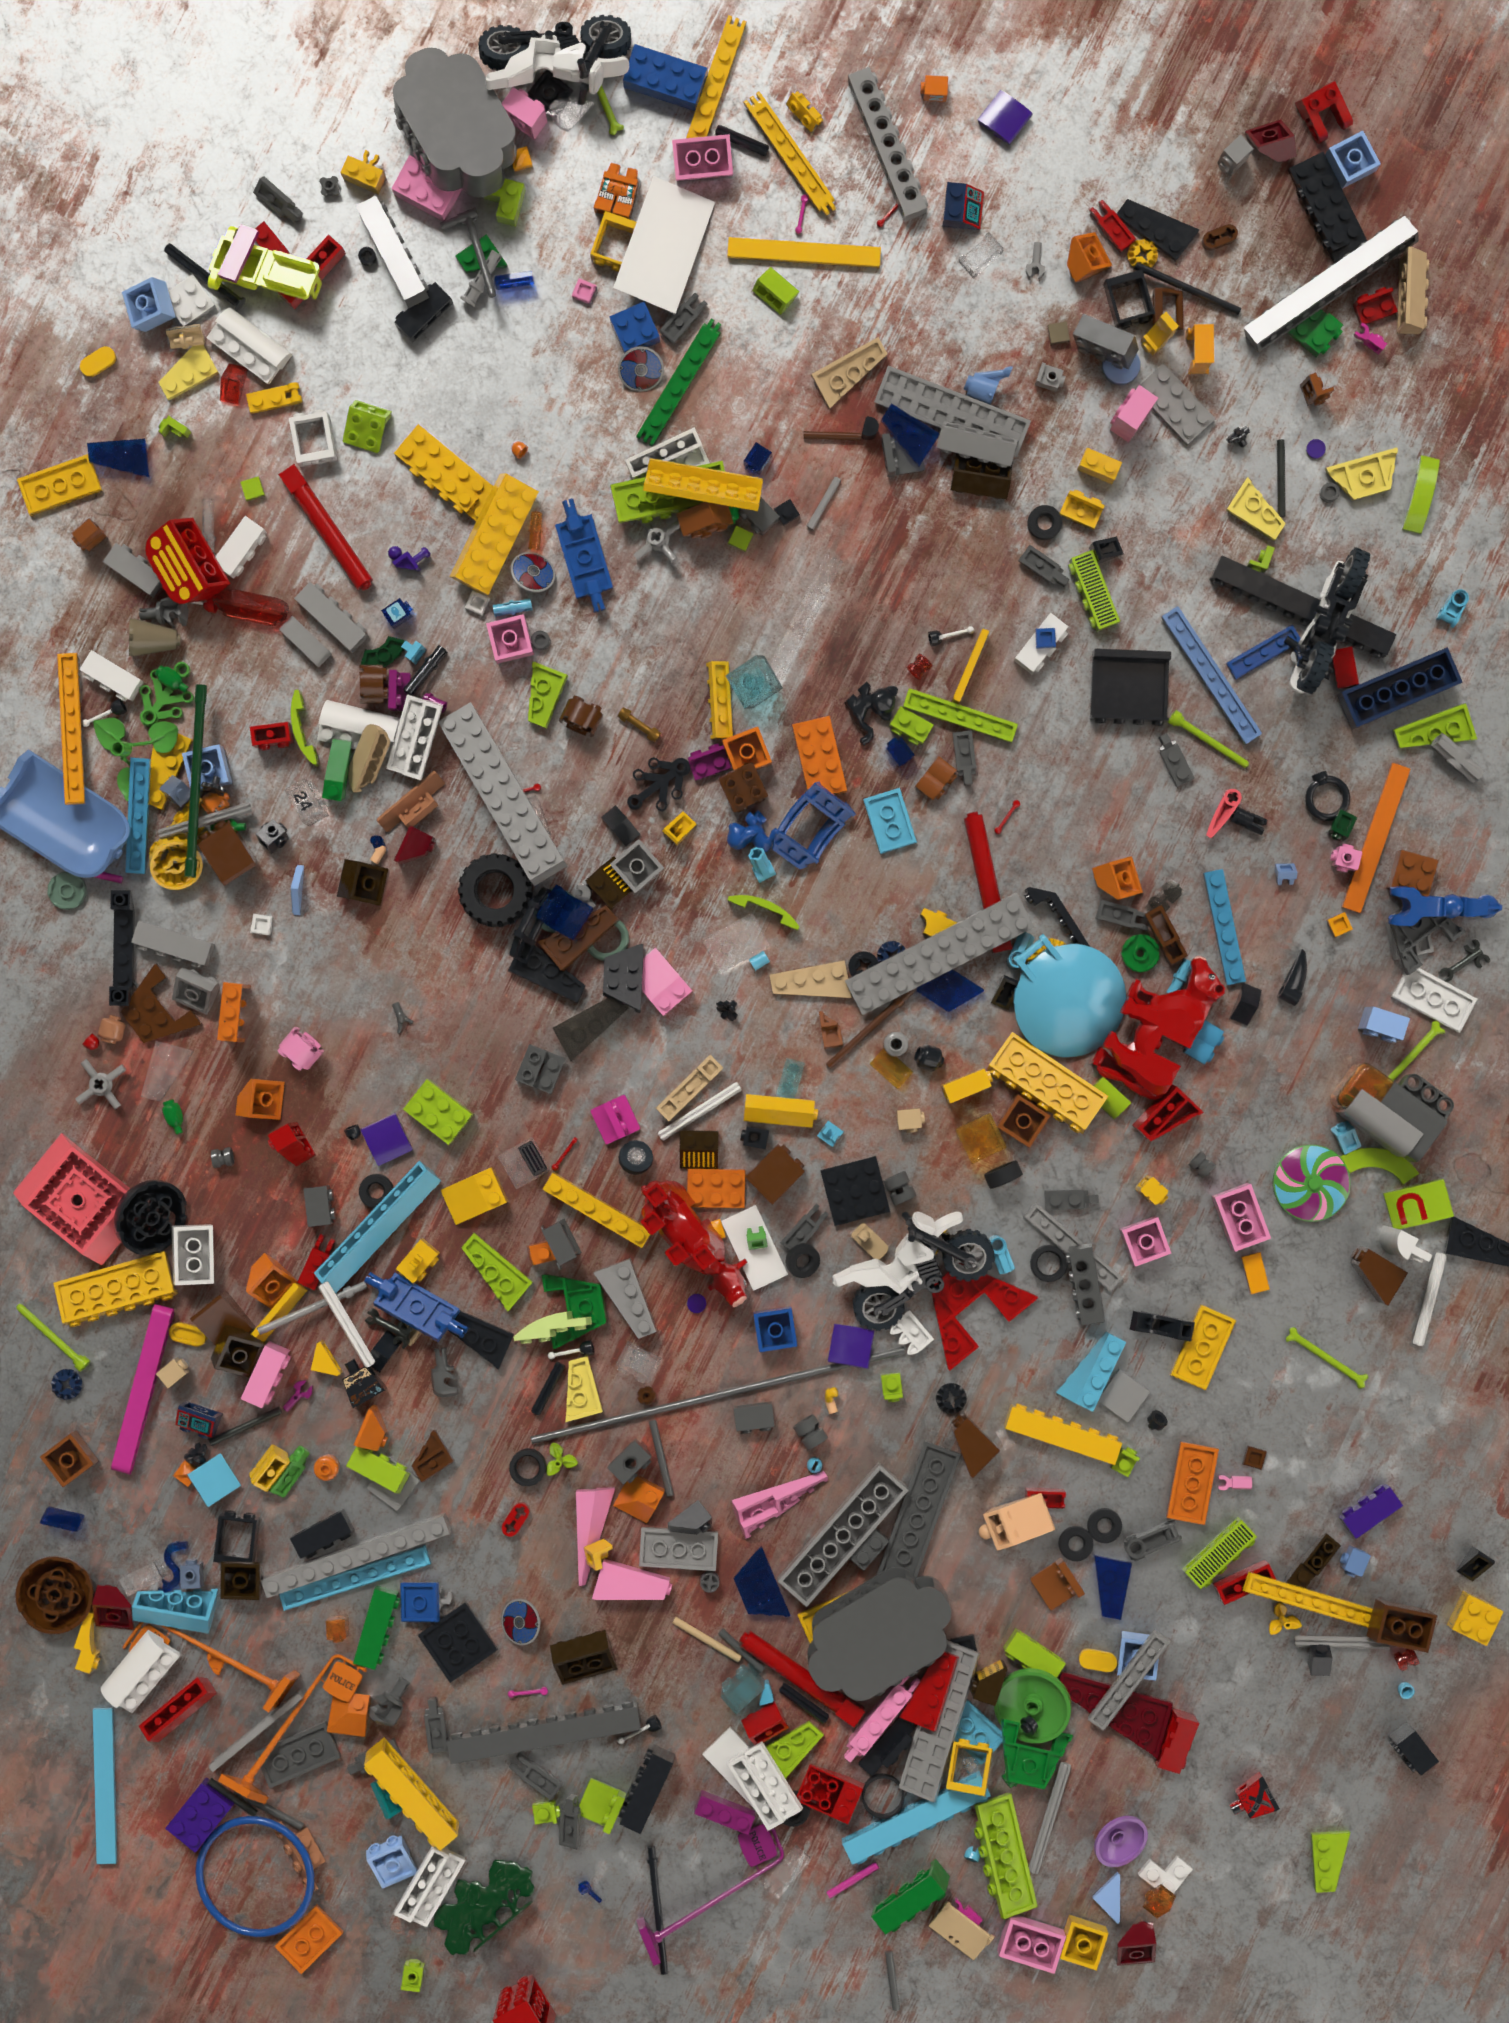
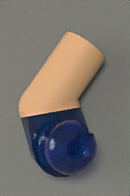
M373 835L370 838V843L373 845L375 852L370 860L379 864L386 852V845L381 836Z

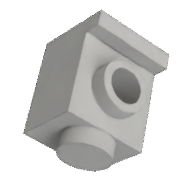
M1042 362L1035 385L1057 392L1058 387H1063L1066 376L1062 375L1064 370ZM1048 375H1054L1055 379H1050Z

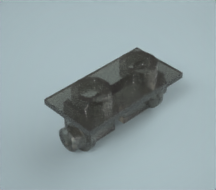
M1170 880L1162 886L1156 896L1150 898L1145 908L1151 911L1162 905L1166 912L1170 908L1166 903L1167 900L1173 904L1182 895L1183 889L1179 883Z

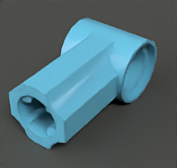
M755 847L751 849L748 857L758 882H763L775 876L776 872L763 848Z
M1026 932L1017 936L1010 955L1007 957L1006 962L1009 968L1013 970L1020 969L1018 965L1012 963V956L1020 955L1034 942V936Z
M999 1235L991 1236L988 1239L991 1241V1244L995 1240H1001L1002 1242L999 1249H993L994 1262L999 1274L1011 1272L1015 1267L1006 1241Z

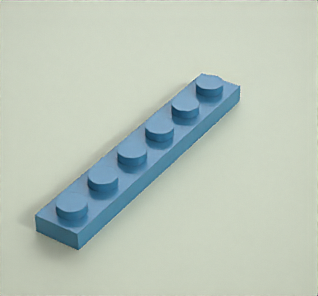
M130 757L128 800L130 832L126 846L125 873L146 874L151 759Z
M1223 869L1205 872L1203 876L1226 985L1246 982Z

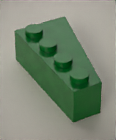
M936 1858L930 1862L931 1867L927 1871L922 1869L917 1873L912 1883L908 1881L899 1888L897 1895L893 1892L874 1907L871 1917L885 1935L891 1931H897L902 1923L905 1921L910 1922L919 1911H926L935 1900L940 1901L945 1897L950 1876Z

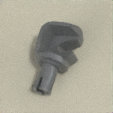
M170 597L161 599L160 602L156 603L155 608L139 609V617L142 621L157 619L159 624L167 622L173 628H175L173 623L175 618H179L182 626H186L188 623L189 609L187 603H176Z
M439 1348L434 1349L436 1366L431 1369L433 1393L442 1398L456 1396L459 1394L458 1388L444 1383L446 1377L456 1378L455 1375L449 1372L454 1370V1366L448 1365L446 1348H441L442 1356H440Z
M399 1677L392 1691L385 1690L384 1693L376 1696L374 1699L379 1704L369 1708L370 1718L381 1725H396L403 1710L404 1702L401 1697L410 1685V1682Z

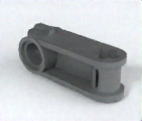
M1175 1520L1167 1521L1139 1534L1125 1537L1124 1548L1129 1554L1130 1559L1138 1561L1145 1558L1148 1554L1179 1542L1182 1537L1176 1530ZM1134 1543H1139L1138 1551L1132 1552L1131 1546Z

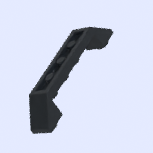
M1028 887L1024 890L1026 892L1024 894L1029 904L1033 903L1034 906L1048 898L1049 902L1047 904L1052 912L1056 911L1059 915L1058 921L1063 928L1066 927L1070 933L1068 937L1071 942L1090 947L1055 892Z
M111 890L110 909L114 910L113 986H109V1006H129L134 988V943H131L135 930V910L131 890Z

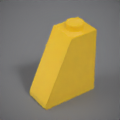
M983 1068L942 1084L941 1088L947 1103H953L991 1087L990 1082L993 1079L990 1071H986Z

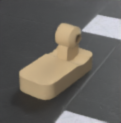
M861 1223L851 1233L852 1238L874 1259H881L888 1252V1245L865 1223Z

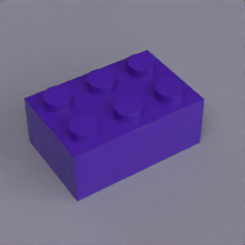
M207 1777L165 1828L195 1853L234 1805L229 1799L207 1785L209 1781Z

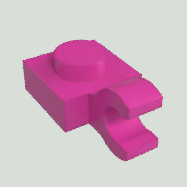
M1361 323L1359 327L1363 329L1364 333L1360 334L1356 331L1353 334L1354 337L1362 340L1364 345L1379 355L1387 343L1384 342L1382 336L1370 334L1369 327L1365 323Z

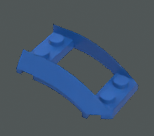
M820 781L815 782L796 801L781 822L775 834L772 849L798 869L806 868L808 864L814 862L817 864L828 843L845 825V822L851 816L854 817L856 813L847 802L844 803L824 788ZM811 803L830 818L823 824L808 849H806L786 833L800 812Z

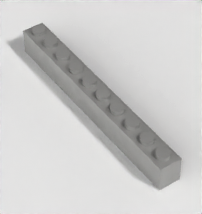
M445 1512L265 1575L261 1579L266 1598H270L449 1535L452 1529Z

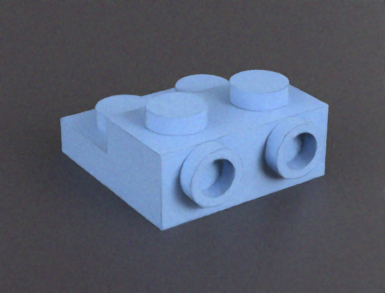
M395 1835L390 1836L385 1843L380 1845L374 1843L366 1850V1860L382 1889L415 1875L418 1870L402 1835L399 1837Z

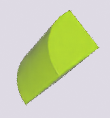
M772 267L757 279L752 289L756 295L780 315L791 305L800 292Z
M1103 1076L1093 1084L1094 1087L1108 1095L1101 1108L1113 1119L1117 1118L1131 1104Z

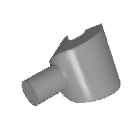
M577 884L576 889L581 890L583 894L575 895V900L585 902L590 910L593 909L596 905L590 898L592 896L591 887L587 884Z

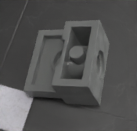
M529 1044L515 1080L552 1094L566 1058ZM545 1063V1064H544V1067H543V1069H542V1072H541V1074H540V1077H539V1076H538L539 1070H540L542 1064Z
M635 1438L607 1468L623 1485L627 1481L631 1483L637 1477L636 1472L640 1468L644 1470L652 1462L650 1460L652 1454L647 1450V1446L642 1441L639 1442ZM636 1461V1465L633 1467L631 1464Z

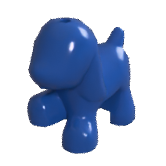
M759 810L754 815L749 812L745 817V821L749 826L744 827L736 822L729 824L727 843L735 850L743 849L749 843H753L755 847L763 848L764 852H767L773 845L778 829L774 828L768 837L762 827L767 819Z

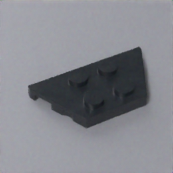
M644 944L633 946L604 958L603 996L614 999L623 1006L627 1005L635 1009L637 1013H641Z

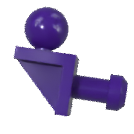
M392 546L388 550V556L394 560L392 563L396 568L410 569L417 572L421 570L417 563L425 557L429 558L431 555L426 547L421 548V551L413 557L408 551L402 555V550L398 546Z

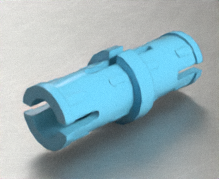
M531 598L519 601L509 600L507 603L493 605L495 617L508 614L516 615L519 612L533 610Z
M1183 958L1179 969L1173 974L1174 978L1166 993L1181 990L1184 983H1187V977L1191 971V961Z

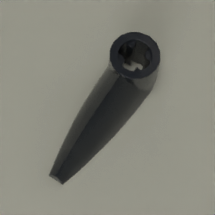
M1303 949L1299 951L1277 995L1278 998L1293 1006H1296L1301 999L1306 979L1307 959L1306 952Z

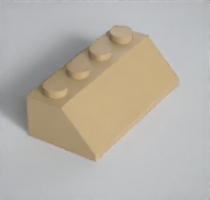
M1408 247L1399 257L1397 333L1420 334L1427 326L1425 309L1428 306V298L1425 297V290L1428 289L1429 280L1426 278L1429 260H1427V253L1414 247Z

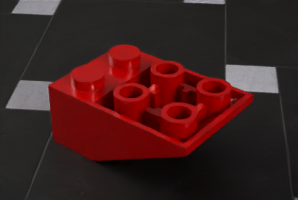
M810 1764L796 1797L800 1803L849 1824L865 1784L849 1776Z

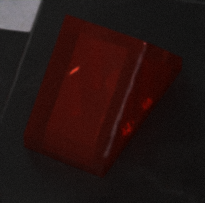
M228 364L221 376L220 401L235 405L240 404L248 372L246 367Z

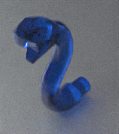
M174 1541L166 1547L164 1561L168 1568L172 1570L173 1579L167 1581L161 1578L163 1586L162 1588L159 1587L158 1591L167 1593L179 1584L180 1569L172 1560L171 1554L181 1549H188L187 1541Z

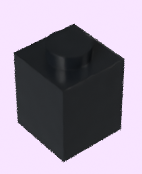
M1310 1645L1308 1667L1311 1676H1330L1333 1657L1329 1645Z

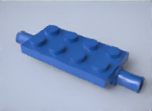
M571 498L568 499L570 507L567 500L562 501L567 517L566 521L555 524L576 598L590 597L593 611L596 613L599 612L597 604H599L601 611L606 609L601 593L613 589V585L592 514L580 516L577 513L574 499Z
M370 1272L368 1274L370 1277L367 1276L364 1282L376 1288L379 1292L378 1297L373 1302L375 1307L433 1340L439 1342L448 1330L461 1338L464 1337L463 1333L466 1334L468 1327L454 1320L460 1312L459 1308L412 1283L401 1275L394 1273L390 1279L383 1280Z

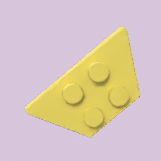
M1398 448L1330 466L1325 471L1352 501L1389 491L1392 486V475L1395 469L1394 464Z

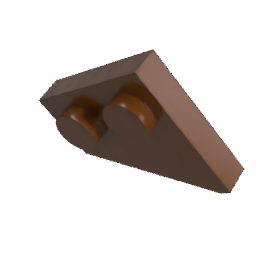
M436 1430L430 1433L429 1439L423 1445L419 1456L412 1464V1468L421 1482H425L455 1461Z

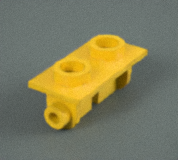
M798 91L795 94L791 93L786 105L802 124L812 132L816 124L820 125L823 122L822 115L814 107H811L809 110L807 109L811 103L802 93Z

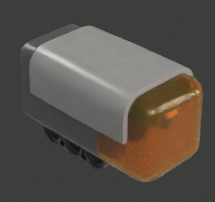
M1369 1063L1353 1064L1330 1096V1102L1336 1108L1335 1112L1389 1152L1397 1157H1404L1409 1162H1418L1423 1158L1448 1122L1446 1120L1454 1108V1102L1450 1097L1421 1076L1407 1074L1397 1084ZM1411 1077L1416 1082L1413 1088L1408 1085V1080ZM1426 1089H1429L1431 1091V1097L1429 1099H1426L1424 1097V1091ZM1442 1100H1444L1447 1104V1107L1444 1111L1441 1110L1439 1107V1104Z

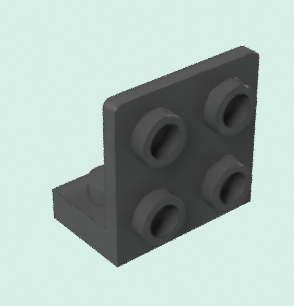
M890 433L882 434L881 443L887 477L925 470L919 433L890 437Z

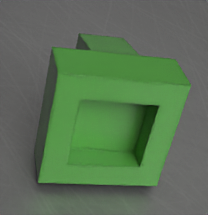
M759 1226L758 1233H752V1229L747 1228L746 1236L749 1250L768 1247L763 1226Z

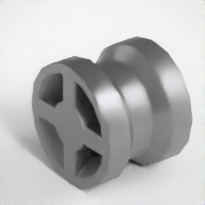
M706 1571L701 1575L700 1586L705 1592H714L719 1586V1576L714 1571Z

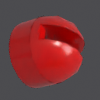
M92 1033L82 1045L89 1050H94L99 1046V1039Z

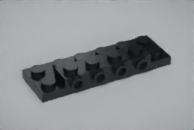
M1324 152L1288 169L1297 188L1296 194L1300 200H1303L1305 212L1313 221L1314 231L1320 235L1322 247L1325 251H1328L1334 264L1340 261L1345 254L1353 252L1361 243L1367 241Z

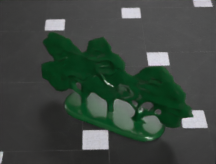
M495 1859L489 1870L488 1886L483 1887L479 1881L468 1883L466 1880L458 1879L454 1890L458 1899L457 1904L445 1903L437 1909L433 1916L435 1927L441 1930H448L444 1945L451 1955L456 1953L466 1955L470 1948V1942L473 1938H477L482 1942L474 1948L473 1952L475 1953L526 1910L533 1901H529L521 1908H517V1901L521 1896L529 1897L534 1893V1885L530 1880L533 1871L529 1870L528 1867L521 1868L518 1862H506ZM510 1890L514 1892V1898L511 1899L513 1903H510L508 1899V1892ZM506 1900L508 1904H503L502 1901ZM501 1907H509L512 1911V1916L501 1924L496 1918V1912ZM494 1923L497 1929L485 1938L482 1926ZM473 1929L476 1934H471L470 1930Z

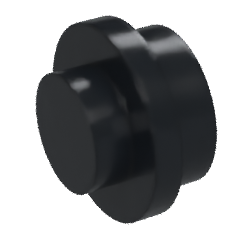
M1031 1716L1023 1717L1020 1720L1021 1729L1026 1734L1034 1735L1038 1728L1037 1722Z

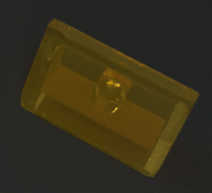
M884 1048L870 1062V1065L897 1089L913 1073L899 1058L886 1053Z

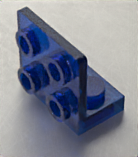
M556 884L536 914V917L547 927L574 940L593 911V907L569 895L561 886Z

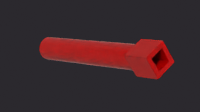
M295 464L278 474L356 589L365 591L370 588L373 578Z
M977 811L968 813L967 817L964 818L982 906L985 909L1001 901L983 815H978ZM1011 940L991 949L992 954L1011 950Z
M751 1630L748 1633L744 1632L739 1639L742 1649L835 1712L836 1716L852 1727L857 1725L865 1713V1708L839 1691L831 1692L821 1689L811 1677L809 1670Z

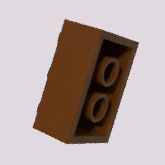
M1375 1599L1366 1636L1377 1643L1429 1653L1438 1615L1428 1609Z

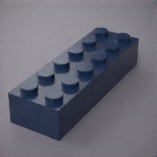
M1447 647L1337 694V697L1351 730L1455 687L1463 683Z

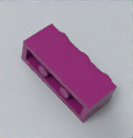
M701 1790L694 1808V1814L747 1835L755 1819V1810Z

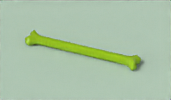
M601 85L597 94L610 124L609 134L614 136L617 131L624 129V125L616 121Z
M1438 1021L1432 1022L1431 1030L1382 1083L1373 1084L1374 1089L1379 1091L1380 1097H1384L1387 1093V1086L1384 1085L1386 1081H1394L1436 1035L1445 1034V1030L1440 1028Z
M1295 1327L1289 1329L1286 1342H1297L1354 1380L1359 1389L1365 1387L1368 1374H1357L1300 1336Z

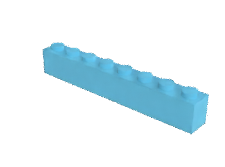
M419 1160L314 1272L322 1284L329 1282L333 1291L337 1293L441 1182L434 1171Z
M977 1771L956 1783L982 1787L983 1777L980 1771ZM945 1787L939 1790L936 1802L933 1803L922 1798L902 1808L895 1816L880 1819L842 1838V1845L852 1865L855 1863L862 1864L868 1859L867 1857L873 1854L875 1856L880 1855L886 1848L890 1846L896 1847L902 1843V1840L908 1837L909 1839L919 1835L920 1831L924 1829L930 1830L937 1825L936 1823L942 1820L948 1821L954 1817V1814L967 1812L971 1809L972 1805L988 1801V1797L991 1796L990 1791L987 1787L985 1797L949 1790Z

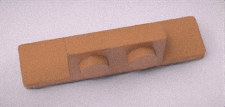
M436 771L431 772L379 816L376 821L386 832H389L401 821L407 828L409 826L414 827L438 806L431 795L439 790L445 782Z
M307 1827L297 1832L295 1835L308 1851L314 1870L324 1863L325 1859ZM274 1830L277 1838L281 1839L284 1843L283 1849L285 1853L291 1856L293 1868L302 1876L303 1880L301 1881L306 1889V1870L301 1855L288 1838ZM314 1882V1891H316L318 1887Z

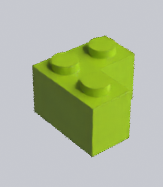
M505 178L503 186L498 191L484 197L486 200L499 203L496 212L498 223L517 226L526 192L524 183Z

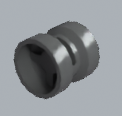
M231 1147L224 1148V1150H211L213 1168H220L222 1165L227 1167L234 1166V1154Z
M1202 1151L1188 1164L1192 1169H1197L1198 1175L1201 1178L1207 1176L1216 1166L1212 1161L1206 1159V1155Z

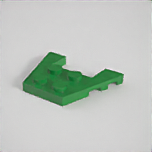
M550 1274L541 1275L544 1292L564 1290L567 1312L572 1311L573 1318L591 1317L592 1324L586 1325V1329L575 1330L574 1327H570L568 1331L556 1332V1336L551 1337L553 1349L608 1322L601 1284Z
M1001 1718L1006 1781L1045 1790L1056 1769V1764L1060 1757L1064 1755L1065 1748L1068 1742H1071L1073 1735L1062 1732L1052 1740L1050 1751L1016 1743L1020 1723Z

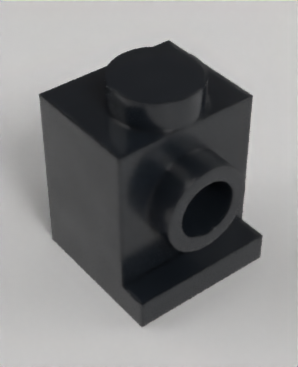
M747 1126L746 1130L742 1129L740 1141H744V1146L766 1150L769 1130ZM753 1133L758 1135L756 1141L750 1138Z

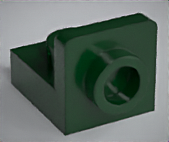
M1340 809L1327 833L1336 841L1346 840L1358 817Z

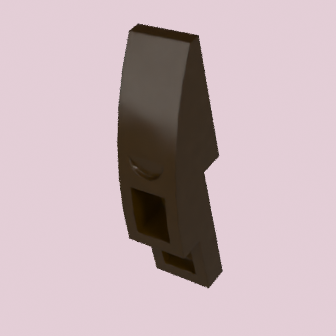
M1325 1533L1285 1576L1284 1582L1306 1588L1312 1579L1321 1573L1341 1545Z

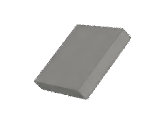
M1118 1369L1104 1388L1099 1402L1128 1423L1150 1394V1391Z
M390 1457L389 1462L396 1465L397 1461ZM410 1472L411 1474L400 1494L394 1493L374 1481H371L367 1489L398 1511L420 1482V1479Z

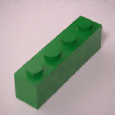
M378 1585L375 1587L353 1664L374 1670L378 1665L382 1664L384 1654L381 1652L383 1646L387 1647L390 1635H387L388 1628H392L395 1620L392 1614L394 1609H398L401 1599L398 1598L399 1591Z

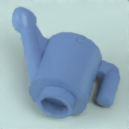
M1008 366L1003 370L975 372L974 376H968L963 390L967 391V396L991 404L999 381L1010 376L1013 366Z

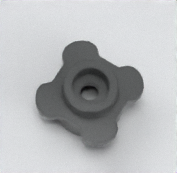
M336 176L320 178L319 182L322 186L320 192L323 196H332L339 193L338 178Z

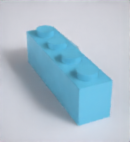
M1105 1332L1056 1393L1093 1412L1126 1341Z
M193 1589V1592L174 1590V1592L167 1593L163 1591H137L132 1606V1619L138 1622L209 1634L214 1618L218 1589H211V1591Z

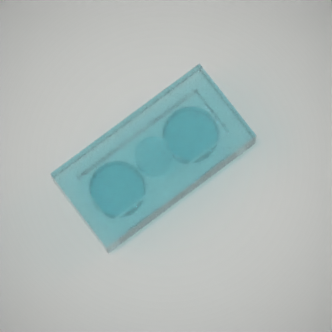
M786 1058L776 1095L795 1099L805 1063Z

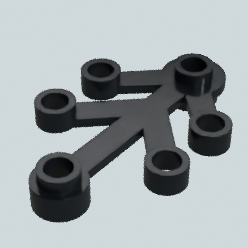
M655 757L650 758L648 765L651 769L663 768L670 770L665 775L647 773L641 769H636L633 772V778L636 781L648 780L655 782L640 794L629 796L627 800L629 808L632 810L640 809L643 801L660 788L656 808L661 812L665 811L668 807L666 800L669 781L675 776V788L672 790L671 796L675 800L681 799L683 796V777L690 771V763L685 758H677L673 762L659 761ZM652 760L658 762L656 767L650 765ZM679 764L684 765V769L682 771H679L677 769V766ZM641 772L642 777L639 779L636 778L635 773ZM675 791H680L681 795L679 797H674L673 793ZM632 799H638V804L632 805ZM660 802L665 803L664 809L658 807Z

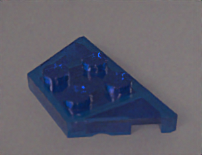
M953 969L916 988V992L947 1012L952 1011L984 991L983 988Z
M760 1546L733 1577L748 1614L789 1617L791 1615L765 1551Z

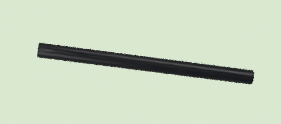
M1137 262L1134 267L1135 270L1143 269L1144 274L1239 315L1241 307Z

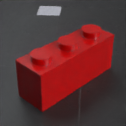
M1262 1560L1214 1582L1213 1585L1220 1601L1226 1605L1250 1594L1243 1591L1248 1572L1276 1579L1270 1564L1266 1560Z

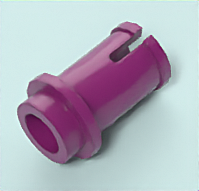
M426 693L422 698L443 705L441 713L445 712L447 708L446 701L434 697L432 693Z

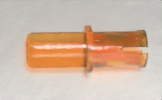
M531 512L530 529L528 530L530 532L529 550H541V533H543L541 530L542 512Z

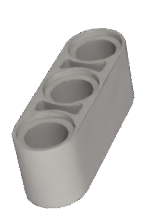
M293 616L279 628L316 666L320 667L331 656L332 653Z

